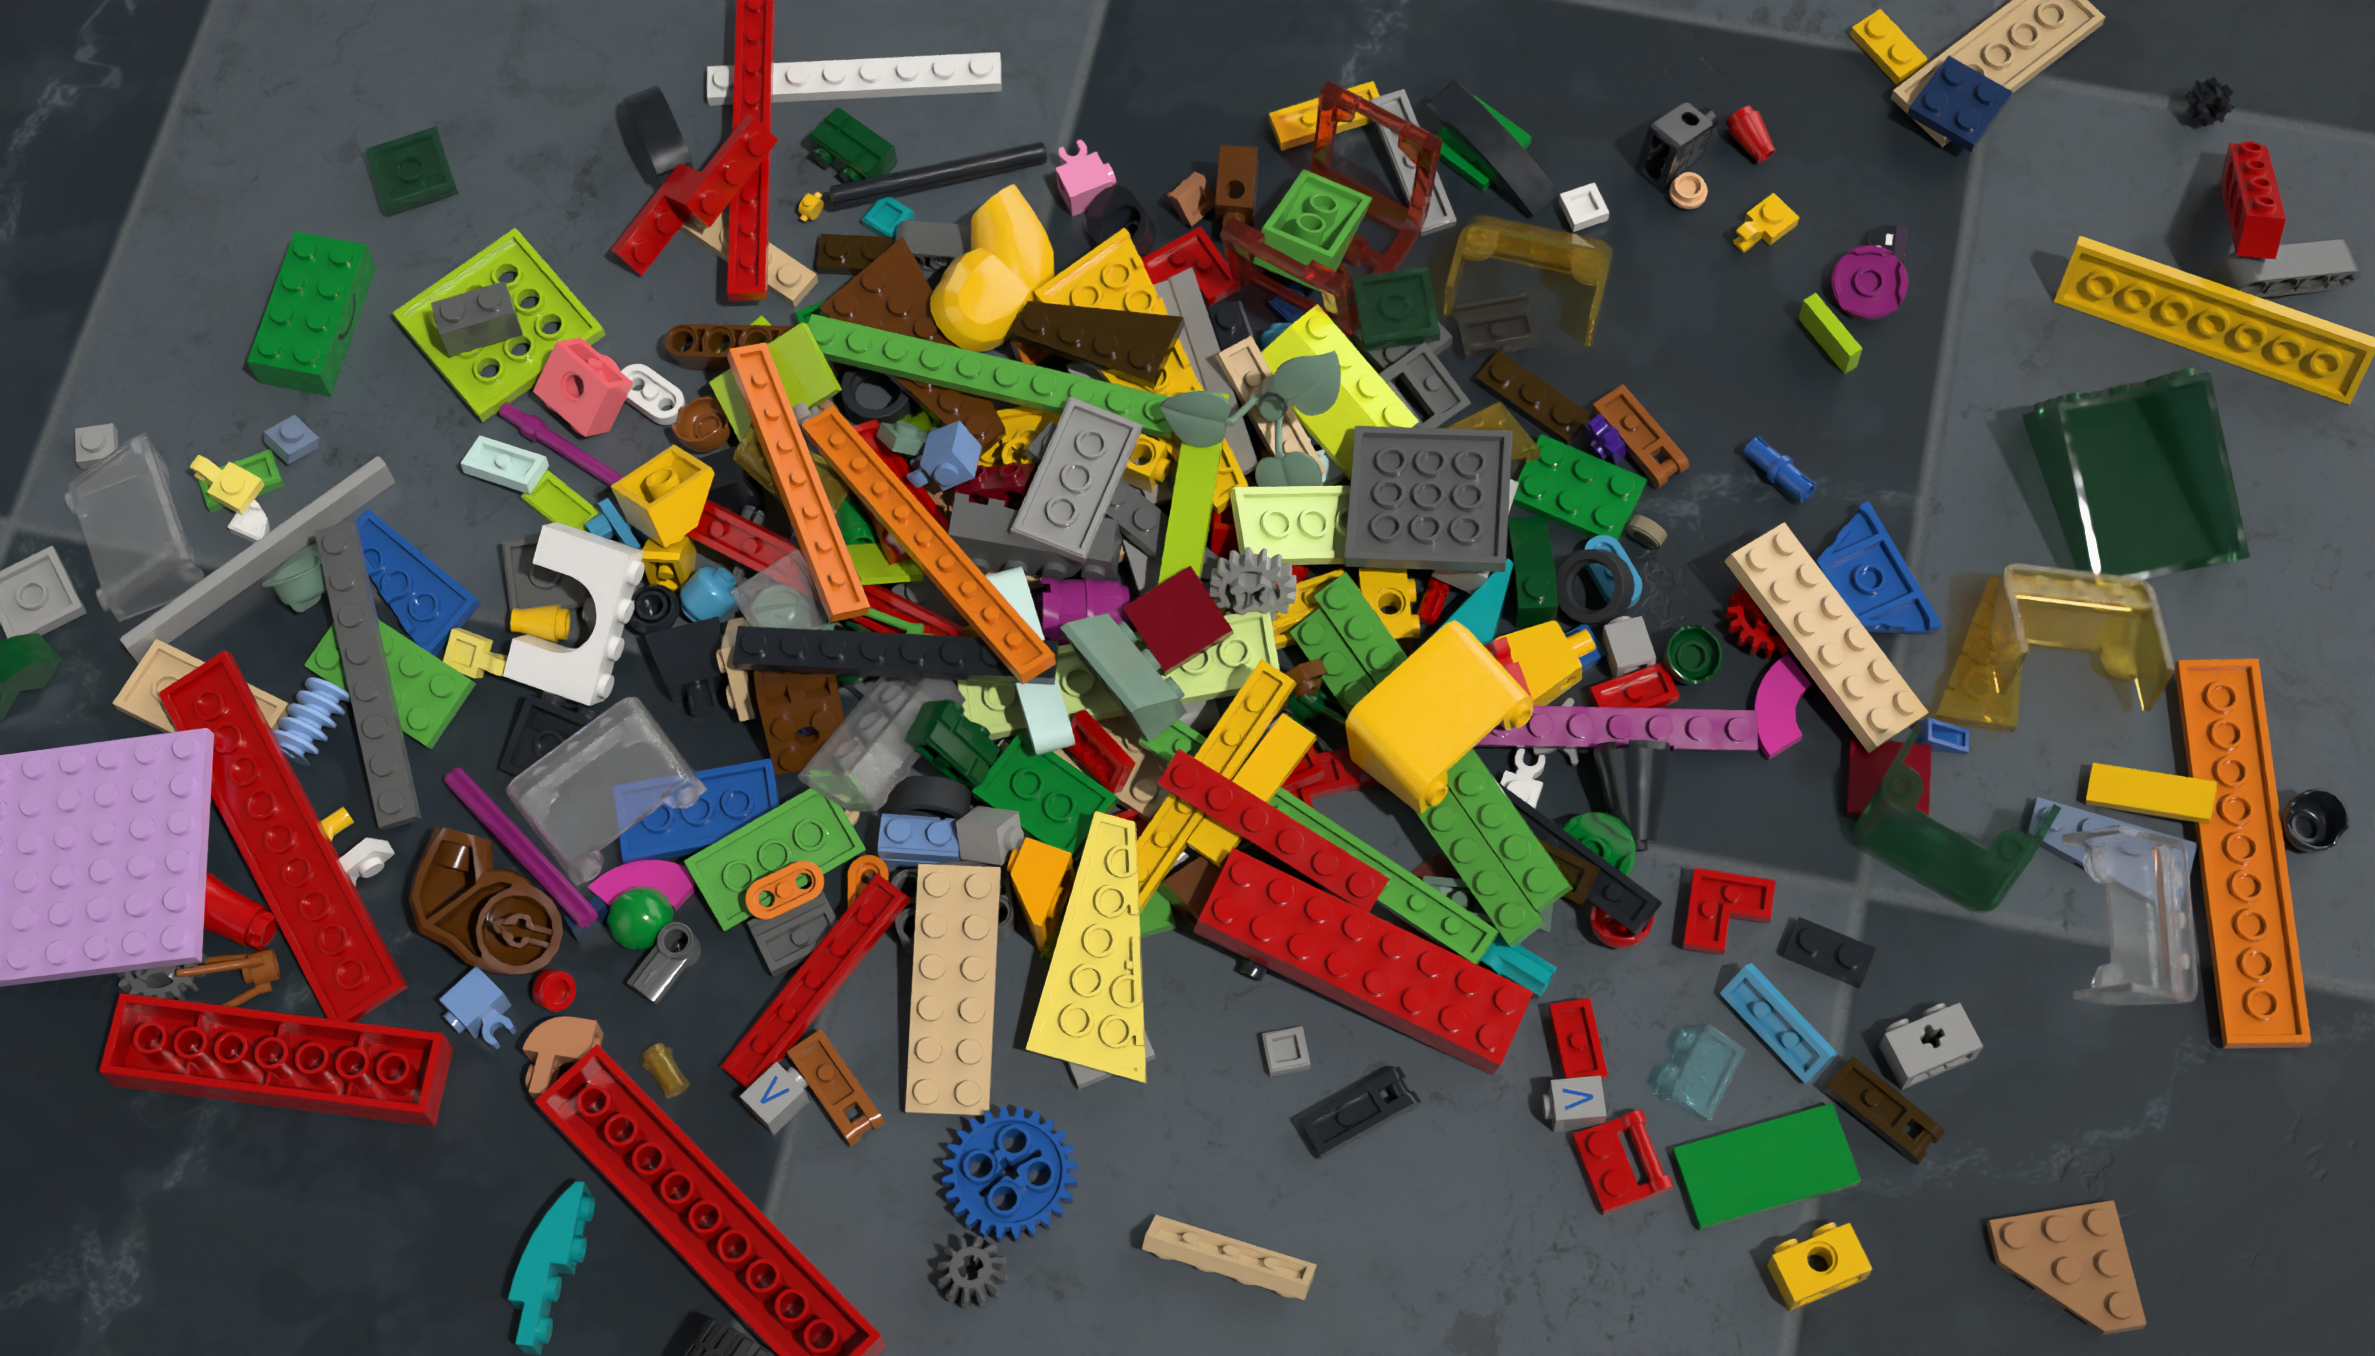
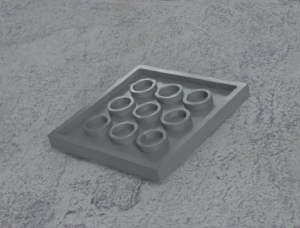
M1355 426L1345 566L1505 572L1512 431Z

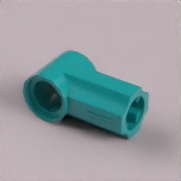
M1500 932L1478 964L1533 991L1532 997L1537 1000L1544 994L1557 970V967L1522 947L1521 943L1516 947L1509 946Z

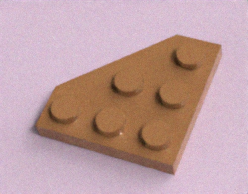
M2114 1200L1989 1220L1986 1224L1998 1267L2010 1275L2015 1274L2033 1286L2035 1292L2062 1310L2066 1308L2087 1322L2086 1326L2098 1334L2107 1335L2143 1329L2147 1325Z

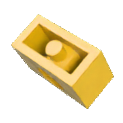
M1359 568L1358 588L1405 653H1412L1413 638H1420L1418 614L1411 615L1410 603L1416 602L1415 579H1407V569ZM1385 606H1393L1399 611L1389 615L1383 613L1380 609Z
M1835 1222L1826 1224L1812 1232L1814 1238L1800 1244L1797 1239H1791L1773 1249L1775 1254L1770 1258L1767 1267L1789 1312L1867 1279L1872 1271V1267L1850 1222L1838 1228ZM1810 1255L1821 1256L1827 1262L1828 1270L1824 1272L1813 1270L1807 1262V1257Z

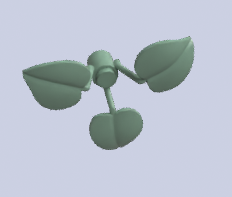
M1332 351L1321 355L1300 356L1285 361L1278 367L1275 375L1269 376L1262 381L1259 394L1252 393L1250 400L1232 417H1229L1231 411L1230 402L1222 395L1209 391L1186 392L1169 397L1161 402V411L1174 433L1182 441L1195 447H1210L1224 439L1226 434L1225 425H1234L1254 405H1257V409L1263 417L1275 421L1276 457L1263 458L1258 462L1255 472L1258 486H1320L1322 472L1318 462L1313 457L1298 451L1283 455L1282 421L1288 406L1293 404L1301 413L1309 416L1322 414L1334 405L1341 383L1339 359L1337 353Z

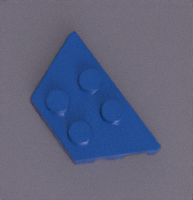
M1864 502L1849 524L1845 525L1838 533L1832 545L1827 547L1817 559V566L1867 632L1936 634L1940 632L1943 626L1870 502Z

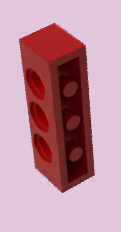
M2245 141L2241 144L2229 143L2219 183L2236 256L2276 260L2286 216L2268 146H2262L2253 141Z

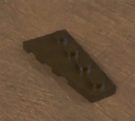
M1027 301L1011 334L1014 341L1154 389L1185 322L1184 318L1180 316Z

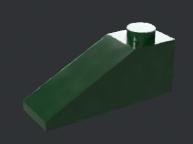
M1547 516L1508 518L1510 560L1514 563L1512 590L1515 628L1533 627L1549 621H1556L1558 611L1556 574Z

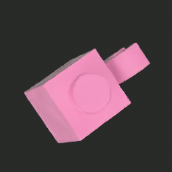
M1082 140L1077 141L1079 154L1076 156H1069L1063 147L1059 148V158L1062 166L1056 168L1057 186L1072 217L1088 211L1096 195L1116 184V178L1110 164H1103L1097 152L1087 155V147Z

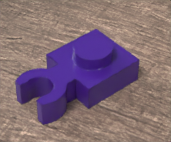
M1599 413L1586 427L1590 441L1587 445L1599 459L1604 460L1608 458L1614 465H1617L1627 456L1625 444L1618 437L1620 435L1619 431L1615 427L1611 428L1604 420V416Z

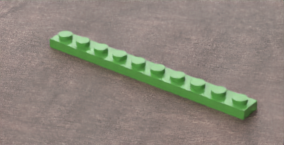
M811 314L808 322V327L825 359L1060 415H1062L1069 398L1073 397L1143 424L1142 434L1172 440L1174 436V431L1161 411V402L1169 398V396Z
M1346 572L1314 595L1376 685L1381 683L1408 658ZM1472 748L1447 771V785L1533 907L1541 913L1573 888Z
M1321 607L1290 631L1310 661L1321 659L1328 672L1322 676V679L1347 715H1349L1360 700L1377 686ZM1449 786L1445 798L1438 805H1431L1422 815L1416 812L1509 946L1516 947L1546 923Z
M1177 720L1150 742L1143 735L1138 741L1140 746L1167 764H1170L1178 749L1195 757L1207 738L1180 720ZM1245 763L1241 765L1237 773L1240 771V769L1243 767ZM1280 788L1269 802L1276 809L1390 878L1376 903L1450 952L1478 965L1498 937V930L1283 788Z

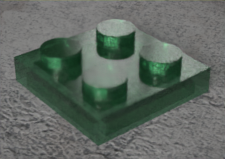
M436 126L365 149L387 217L459 194Z
M1428 267L1352 277V287L1364 351L1440 341V328Z

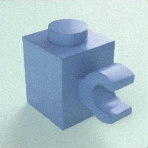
M960 420L928 433L923 455L917 456L910 461L915 471L907 474V479L915 488L922 487L933 479L943 491L975 478L982 446Z
M474 967L439 999L448 1011L443 1015V1018L458 1034L466 1030L476 1039L482 1033L488 1045L497 1050L500 1045L493 1037L496 1029L504 1027L512 1035L516 1033V1028L511 1020L502 1015L512 1005L505 994L477 967Z

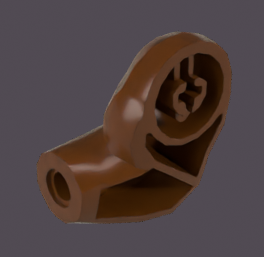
M435 826L414 873L409 896L418 932L440 944L448 946L467 965L477 967L490 974L507 976L529 975L549 966L559 952L564 935L562 917L553 900L537 889L529 879L515 870L494 868L493 841Z

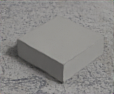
M1303 1026L1262 1033L1270 1077L1311 1069Z

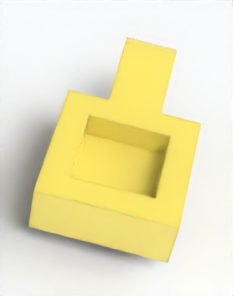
M198 455L190 465V469L196 472L195 478L211 486L207 491L211 499L242 516L265 486L261 478L230 461L221 470L210 460Z
M461 628L451 629L443 662L458 672L476 679L483 678L485 670L492 674L503 676L508 656L490 652L493 640Z

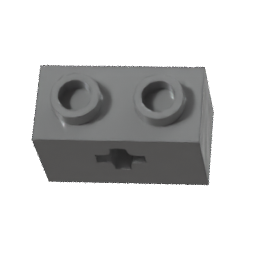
M1960 1002L1950 1007H1947L1945 1003L1938 1004L1923 1013L1924 1018L1912 1023L1908 1019H1902L1885 1029L1887 1033L1882 1038L1879 1048L1901 1090L1977 1058L1983 1045ZM1924 1037L1927 1042L1935 1041L1936 1046L1933 1048L1930 1043L1923 1045L1921 1040Z

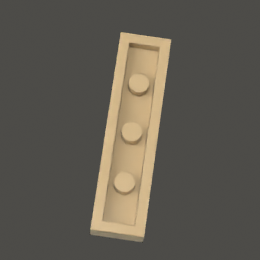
M722 211L710 228L688 218L680 227V231L728 263L730 215ZM769 242L767 290L795 308L818 283L817 274Z
M1252 336L1215 356L1242 406L1250 400L1252 393L1259 394L1262 381L1273 375ZM1254 405L1247 412V415L1270 456L1276 457L1275 421L1263 417L1258 411L1257 405ZM1288 406L1282 421L1283 455L1293 451L1306 453L1318 462L1323 475L1327 472L1291 406Z
M1155 1215L1145 1235L1142 1250L1152 1252L1162 1259H1174L1193 1265L1204 1272H1216L1235 1278L1242 1284L1257 1285L1276 1291L1281 1296L1288 1298L1296 1297L1302 1300L1306 1298L1317 1266L1307 1261L1159 1215Z

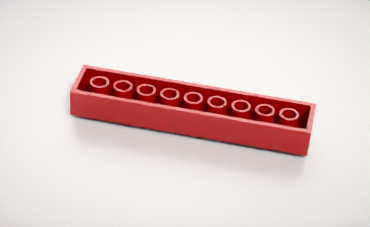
M598 1044L534 1101L553 1126L775 1356H878L887 1347L882 1335Z

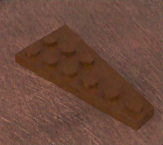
M901 237L819 307L820 313L824 317L960 348L946 338L936 325L930 309V297L933 291L904 237ZM886 374L942 427L960 420L982 446L980 457L1006 435L1005 426L990 398Z

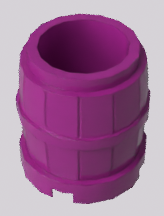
M1040 576L1038 585H1046V589L1043 595H1037V616L1045 640L1057 641L1058 646L1068 645L1070 643L1060 627L1067 622L1106 613L1110 615L1116 624L1123 620L1130 628V620L1123 610V607L1130 603L1129 590L1126 585H1121L1119 581L1094 580L1092 578L1057 580L1056 577Z

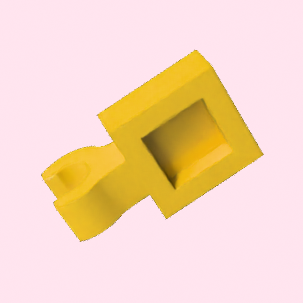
M1772 193L1746 213L1744 219L1746 223L1736 230L1739 237L1733 240V244L1743 253L1761 239L1772 245L1796 227L1800 217L1778 196Z

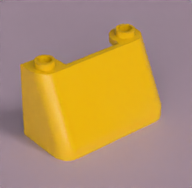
M1453 620L1438 630L1351 710L1345 725L1351 760L1422 815L1431 805L1436 806L1445 798L1448 792V786H1446L1448 782L1447 771L1498 724L1506 730L1524 726L1532 716L1533 701L1529 694L1472 632L1458 621Z

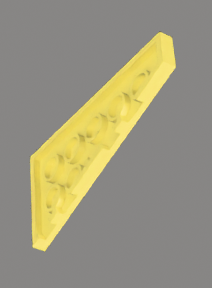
M1095 811L1026 1050L1147 1084L1136 823Z

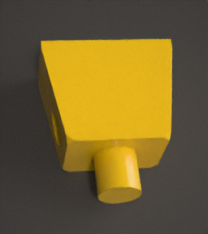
M1549 621L1495 639L1506 636L1511 649V658L1513 663L1519 661L1532 696L1533 706H1546L1582 679V665L1578 658L1596 650L1595 643L1586 628L1566 638L1557 621Z

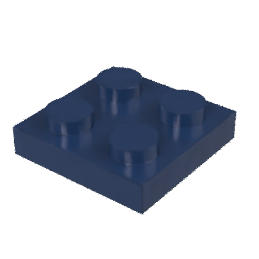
M1948 55L1909 107L1907 116L1972 152L2008 104L2013 92Z

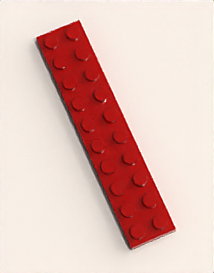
M225 650L158 692L178 732L208 728L214 733L211 796L327 1018L356 1022L409 988L349 874L345 872L339 861L340 857L232 654Z

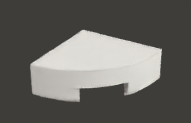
M254 500L243 516L239 513L235 514L228 525V529L232 534L255 543L269 533V521L259 503Z

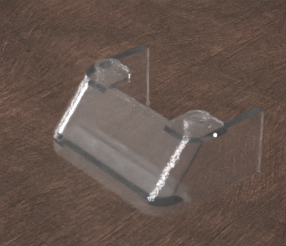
M2123 825L2062 835V843L2085 848L2083 864L2086 873L2096 883L2106 886L2111 964H2104L2098 967L2092 980L2093 988L2073 991V999L2107 1006L2179 1004L2194 1001L2198 993V977L2189 865L2183 844L2175 838Z

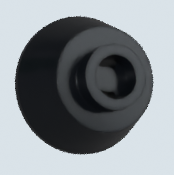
M650 584L637 589L632 595L631 600L634 601V611L629 623L634 629L641 633L650 634L672 628L679 616L680 604L676 594L671 589L659 584Z

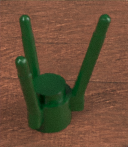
M1321 689L1314 695H1304L1296 698L1295 695L1291 696L1287 701L1289 706L1285 708V710L1292 713L1291 719L1316 735L1314 744L1321 751H1332L1329 745L1315 732L1306 720L1308 719L1314 723L1318 716L1322 714L1345 728L1347 718L1325 706L1327 702L1343 708L1336 697Z

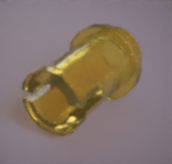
M658 1043L643 1053V1067L646 1070H651L667 1098L675 1097L686 1090L690 1082L685 1078L672 1058V1048L665 1047L664 1043Z

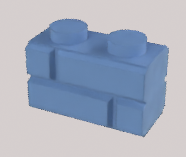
M882 813L878 840L879 858L888 867L918 868V864L937 865L949 861H964L960 855L956 822L959 819L945 818L940 820V817Z

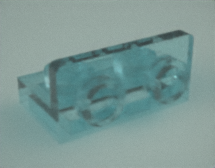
M1709 1023L1689 1025L1677 1036L1674 1044L1676 1049L1669 1063L1664 1065L1658 1073L1656 1080L1658 1085L1653 1096L1659 1100L1671 1099L1701 1121H1711L1746 1049Z

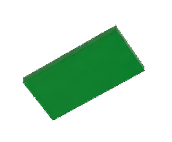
M1833 1103L1678 1146L1672 1150L1699 1231L1855 1187L1861 1183Z

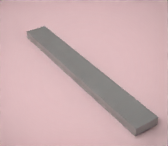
M380 456L372 459L121 637L120 641L138 664L155 639L169 644L316 539L314 531L336 525L394 484L395 480Z

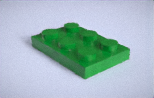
M1541 434L1517 480L1519 484L1512 505L1539 517L1547 516L1548 521L1590 539L1599 535H1607L1619 542L1646 487L1647 479Z
M1022 730L990 768L983 784L975 787L972 791L973 797L987 807L1018 811L1021 829L1025 834L1036 841L1072 853V859L1076 857L1086 844L1095 811L1109 815L1118 803L1116 795L1054 752L1036 756L1030 736Z

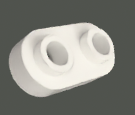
M632 364L621 371L633 382L625 399L626 402L658 424L671 425L677 422L678 409L686 406L680 389L643 364ZM637 385H644V388L640 391L633 390ZM666 405L673 406L669 411L661 410Z

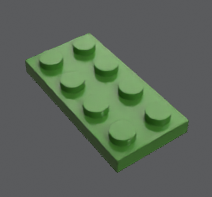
M378 619L402 731L432 749L476 683ZM333 622L304 666L328 682L339 686L349 694L335 624Z
M824 780L684 860V863L722 929L726 931L753 915L746 905V893L749 887L757 880L798 861H810L816 864L824 875L862 853L866 848L827 780ZM801 873L796 879V884L801 888L810 883L812 878L807 873ZM763 891L759 896L760 903L765 907L772 905L775 901L774 894L770 891Z

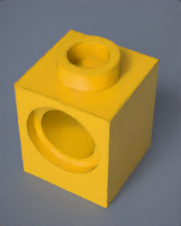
M1141 434L1122 479L1131 485L1152 493L1158 481H1165L1171 468L1167 444ZM1138 458L1150 459L1145 465L1133 463Z

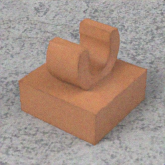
M1194 172L1186 180H1182L1175 190L1166 194L1172 207L1176 209L1182 223L1191 227L1215 207V197L1204 175Z

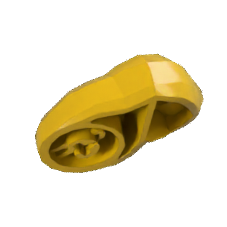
M1015 184L1002 189L974 213L971 218V250L955 257L945 270L940 283L936 286L930 297V309L936 325L946 338L962 349L975 352L990 351L1012 338L1011 333L1027 301L1038 302L1034 291L1055 277L1054 253L1046 231Z

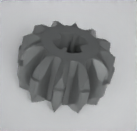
M981 1236L975 1237L972 1247H968L965 1238L960 1237L958 1239L960 1250L956 1252L953 1248L947 1246L943 1251L949 1261L937 1262V1271L944 1274L937 1280L940 1289H949L946 1298L950 1303L955 1302L962 1296L961 1305L963 1309L968 1310L971 1307L972 1299L977 1298L979 1306L985 1308L987 1307V1301L984 1295L988 1293L993 1298L998 1299L1001 1296V1291L995 1284L1008 1283V1275L1000 1271L1008 1264L1006 1257H995L999 1249L994 1242L983 1249V1239ZM975 1265L978 1278L969 1280L966 1268Z

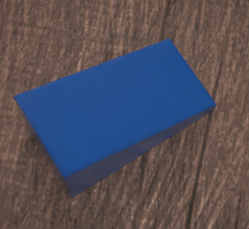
M1930 717L1910 726V743L1932 745V751L1969 753V729Z

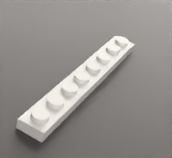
M1000 52L774 63L773 103L1002 91ZM735 65L707 67V99L709 106L733 105Z

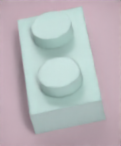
M484 436L477 438L460 463L463 472L527 494H531L549 467L546 456Z

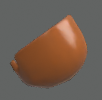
M711 396L695 398L685 407H680L678 409L677 423L671 424L672 430L685 447L698 453L712 452L722 447L732 430V426L718 399Z

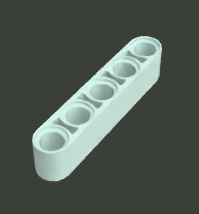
M1022 566L987 575L986 578L1041 640H1045ZM1055 678V685L1024 683L1022 685L1021 683H1014L1035 755L1038 756L1075 745L1072 727L1057 678Z

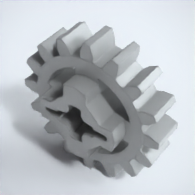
M1246 547L1244 555H1239L1238 552L1232 550L1230 551L1229 560L1220 557L1217 568H1212L1210 596L1215 597V603L1218 608L1226 607L1225 615L1236 613L1245 615L1249 611H1261L1265 614L1270 612L1273 622L1276 621L1277 611L1287 614L1289 604H1294L1297 576L1292 575L1291 563L1281 565L1282 555L1277 554L1272 558L1267 557L1266 548H1262L1259 554H1253L1252 549Z

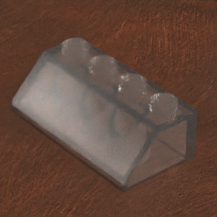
M881 676L800 772L798 778L802 783L848 811L875 812L887 802L889 793L898 782H901L910 774L911 766L921 755L904 738L912 723L916 722L915 717L922 704L927 701L951 699L962 705L966 699L953 681L949 679Z

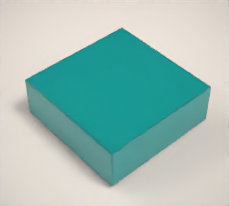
M889 196L880 198L862 218V224L880 237H895L897 224L906 220H914L915 215L913 210Z

